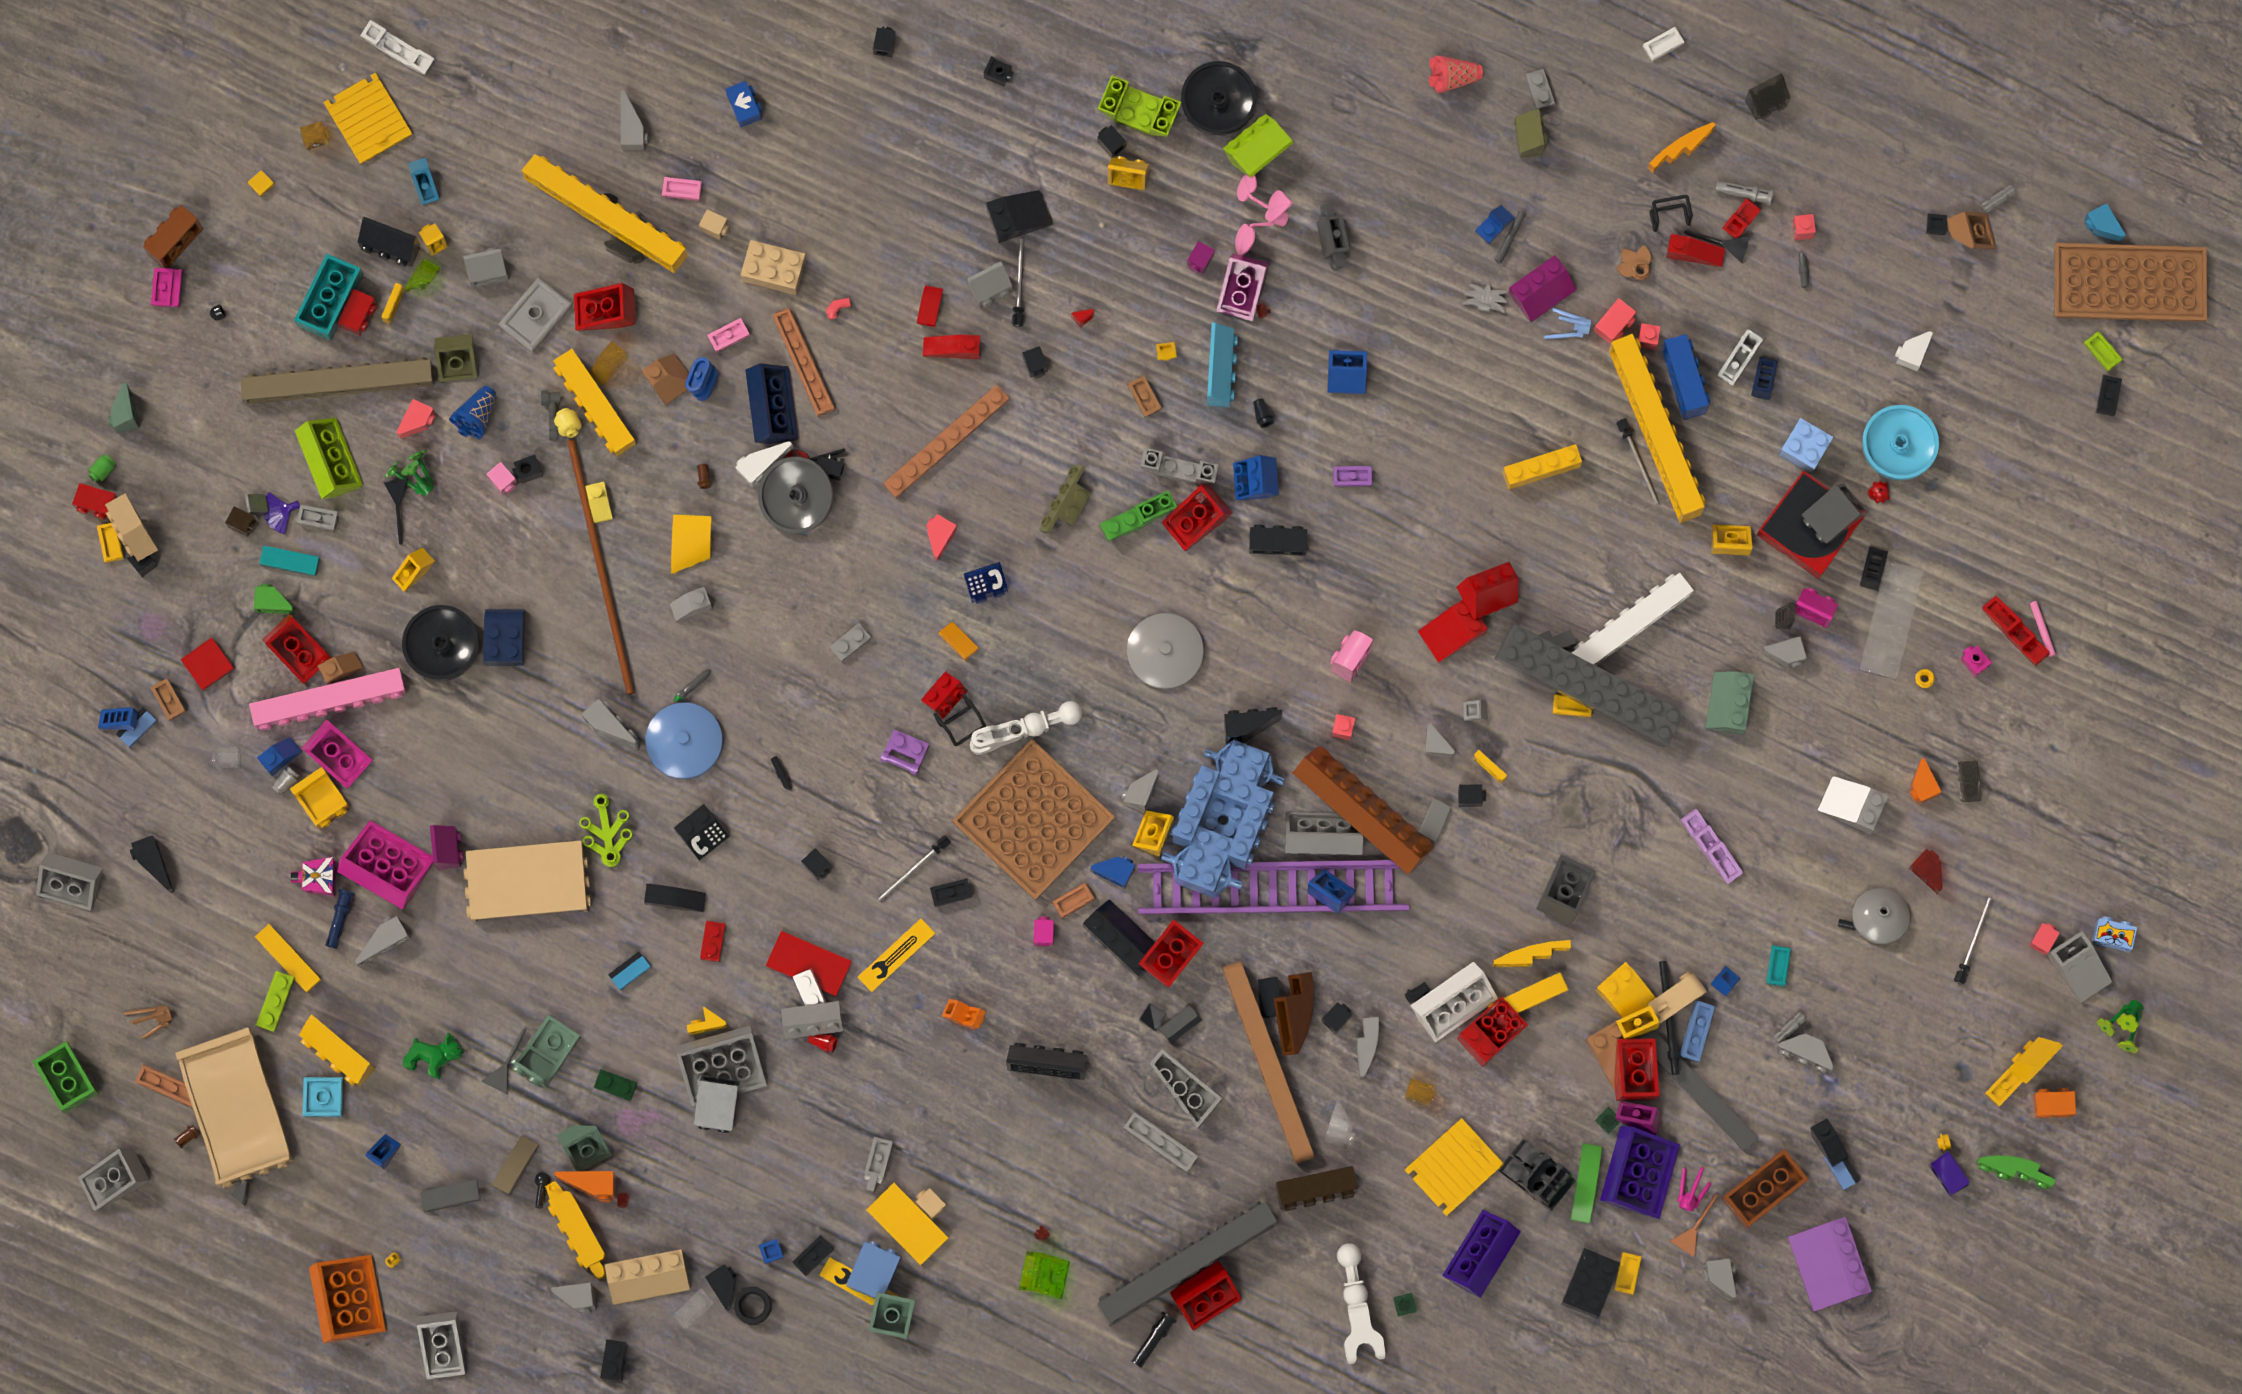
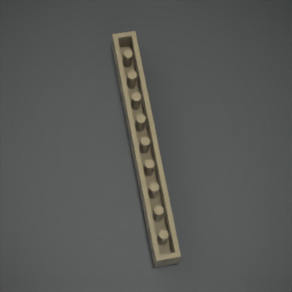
M425 357L416 358V361L400 359L396 363L381 361L376 365L361 363L356 367H351V365H342L340 368L332 369V367H322L321 370L315 371L313 369H303L302 372L288 370L284 371L283 374L268 372L264 376L248 374L244 378H240L242 401L245 405L434 386L432 363L430 359Z

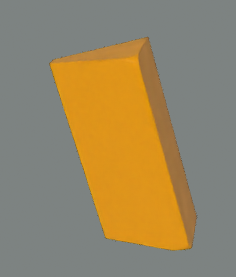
M953 622L938 632L939 636L965 662L979 649Z

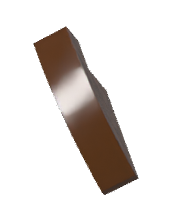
M1312 972L1288 975L1291 995L1274 998L1283 1056L1298 1054L1306 1039L1314 1001Z

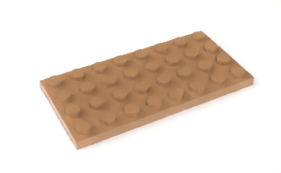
M2055 243L2054 318L2206 322L2207 247Z

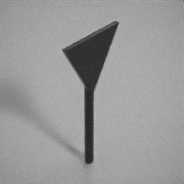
M1688 230L1684 231L1685 234L1722 244L1741 263L1750 236L1722 241Z
M408 479L384 483L396 505L400 545L403 543L400 504Z

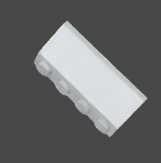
M1472 962L1410 1006L1422 1026L1436 1043L1492 1004L1498 997L1485 973Z

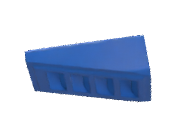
M132 707L101 710L98 728L135 730L138 711ZM106 715H109L108 721L105 723Z

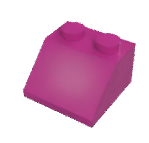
M1804 588L1792 612L1827 628L1839 604L1835 603L1836 601L1831 597L1825 596L1824 598L1818 595V592L1812 588Z

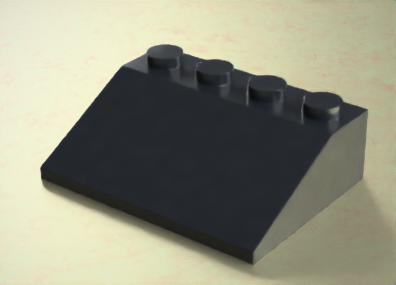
M1015 1043L1009 1047L1006 1065L1007 1071L1084 1080L1087 1055H1084V1052L1079 1050H1072V1053L1064 1052L1065 1049L1062 1048L1045 1050V1046L1034 1045V1048L1026 1047V1044Z

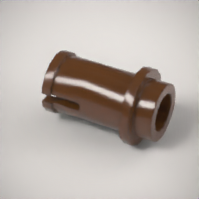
M709 464L697 465L699 478L697 485L700 489L710 488L712 480H710Z
M194 1125L187 1126V1129L174 1138V1141L180 1148H183L193 1138L197 1139V1135L200 1133Z

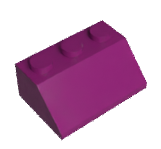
M1554 255L1510 286L1508 294L1527 319L1533 322L1575 292L1576 288L1566 268Z

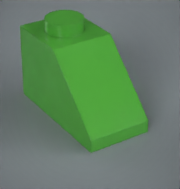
M271 584L255 586L254 610L256 613L295 614L294 608Z

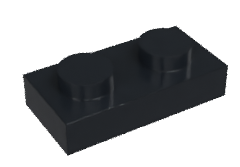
M2107 375L2102 376L2095 413L2115 416L2122 382L2121 378Z
M967 878L930 888L935 907L972 898Z
M820 1235L792 1263L806 1277L834 1249Z

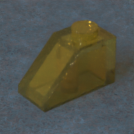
M611 341L599 355L589 374L604 386L628 359L627 353Z

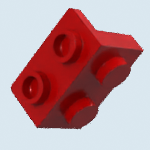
M945 671L923 696L921 701L935 711L939 717L944 719L963 698L962 695L967 693V689L959 680Z

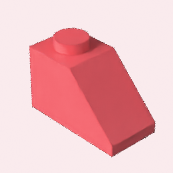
M413 399L396 432L398 437L405 438L427 430L429 425L432 426L436 419L434 408Z
M936 514L935 518H930L926 528H928L927 533L934 559L939 561L954 536L957 525Z

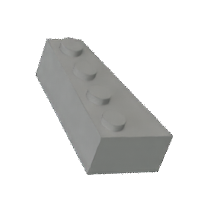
M1161 1049L1151 1061L1150 1065L1190 1117L1194 1125L1199 1129L1223 1098L1164 1049Z

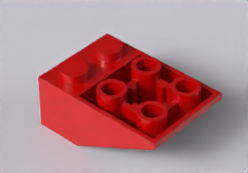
M1501 997L1464 1029L1457 1037V1040L1484 1067L1522 1032L1528 1024Z

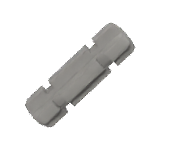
M2012 185L2004 188V191L2001 190L1989 200L1983 202L1981 207L1988 213L1993 207H1997L2006 201L2008 197L2010 198L2015 195L2016 191Z
M1799 1012L1794 1016V1019H1791L1780 1030L1781 1032L1774 1035L1773 1039L1778 1044L1785 1041L1786 1037L1788 1038L1799 1025L1806 1021L1805 1016Z

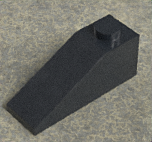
M152 835L132 842L133 849H130L133 860H137L170 893H173L174 890L156 838Z

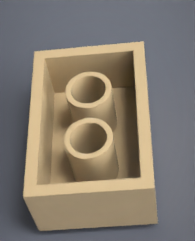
M750 240L740 275L742 282L797 295L806 263L805 253Z
M126 493L105 504L108 509L106 515L130 557L134 555L137 561H140L158 551Z

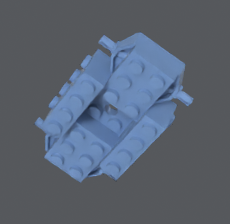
M1235 740L1231 741L1217 753L1205 749L1203 756L1214 760L1216 770L1201 765L1199 772L1194 776L1192 790H1189L1187 793L1185 807L1179 813V822L1174 826L1171 833L1173 843L1186 848L1177 856L1164 852L1161 860L1172 863L1175 884L1212 898L1218 897L1230 886L1241 890L1243 882L1231 877L1230 864L1244 870L1247 864H1252L1254 859L1253 849L1254 847L1258 848L1262 838L1259 837L1261 830L1265 831L1268 824L1266 817L1268 813H1272L1275 802H1273L1274 792L1264 788L1272 782L1283 786L1285 778L1273 773L1272 760L1268 752ZM1221 816L1228 818L1229 822L1226 825L1218 823V819Z

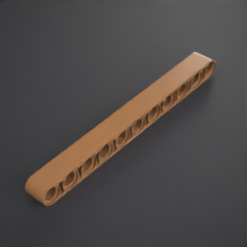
M1241 961L1222 967L1224 976L1294 1162L1299 1164L1313 1159L1312 1148Z

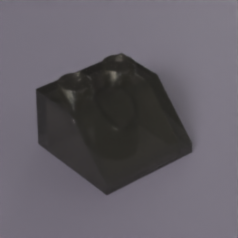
M1781 73L1748 90L1745 103L1755 120L1759 118L1762 120L1766 119L1771 115V112L1775 110L1781 111L1788 107L1790 95L1784 76Z

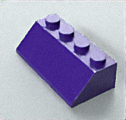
M1482 1210L1442 1276L1465 1291L1481 1298L1521 1231L1509 1221Z

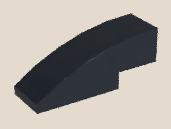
M646 883L644 903L645 905L660 906L668 909L703 912L706 893Z

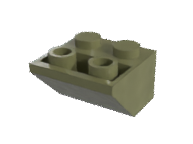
M1534 109L1515 117L1514 124L1519 158L1542 156L1543 149H1546L1547 136L1546 132H1542L1544 116L1543 114L1540 115L1539 109Z

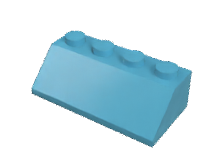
M1212 323L1207 406L1230 407V401H1234V390H1231V383H1235V372L1232 371V364L1236 365L1237 354L1233 353V346H1237L1238 335H1234L1233 328L1218 323Z

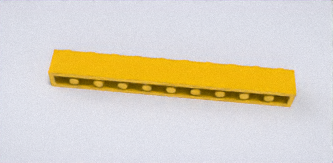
M534 154L521 170L526 181L672 273H675L688 257L686 247L681 242H674L665 232L660 233L649 222L644 223L635 213H628L622 205L614 204L606 195L596 193L593 187L588 184L585 186L574 175L569 176L560 166H553L544 156L539 157Z

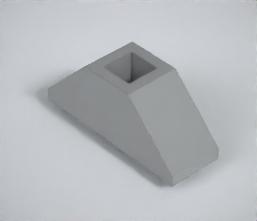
M1806 1033L1783 1041L1776 1048L1780 1051L1781 1055L1788 1058L1793 1056L1798 1059L1797 1062L1806 1066L1811 1064L1815 1066V1070L1821 1073H1830L1833 1069V1064L1824 1042Z

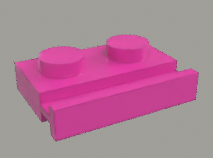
M154 268L152 306L179 308L182 269Z

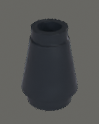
M1264 399L1255 400L1253 405L1257 424L1261 428L1274 424V415L1264 402Z

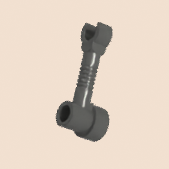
M541 390V406H549V440H557V428L554 419L557 412L556 404H560V392Z

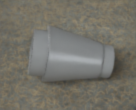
M288 765L286 769L283 768L272 788L281 795L298 781L299 773Z

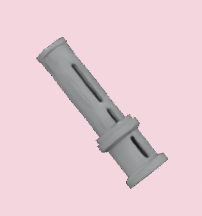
M1720 180L1717 181L1715 192L1748 198L1754 203L1755 201L1767 203L1768 206L1771 205L1774 189L1765 190L1758 188V186H1753L1752 188Z

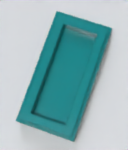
M1771 946L1766 984L1786 986L1791 948Z

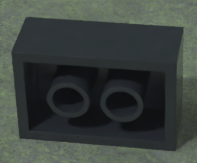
M1584 1248L1561 1305L1598 1319L1620 1262Z

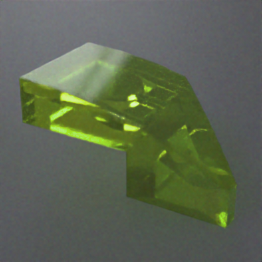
M423 259L406 284L404 291L410 292L411 289L421 288V290L426 289L427 285L439 273L440 267Z

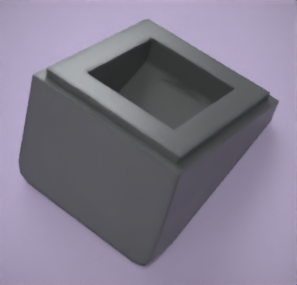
M245 1180L242 1181L232 1193V1196L244 1206L246 1205L249 1184Z

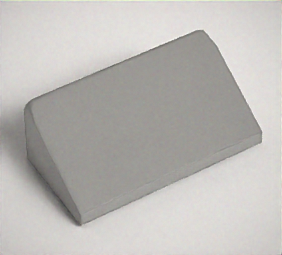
M1433 798L1419 833L1436 843L1451 807Z

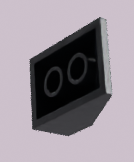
M1040 190L1004 196L986 202V209L998 243L1052 226Z

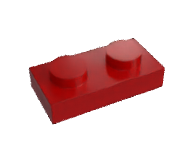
M706 921L700 960L720 962L725 923Z

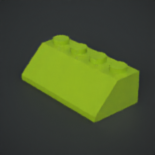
M336 417L309 420L295 430L321 499L338 497L363 486Z

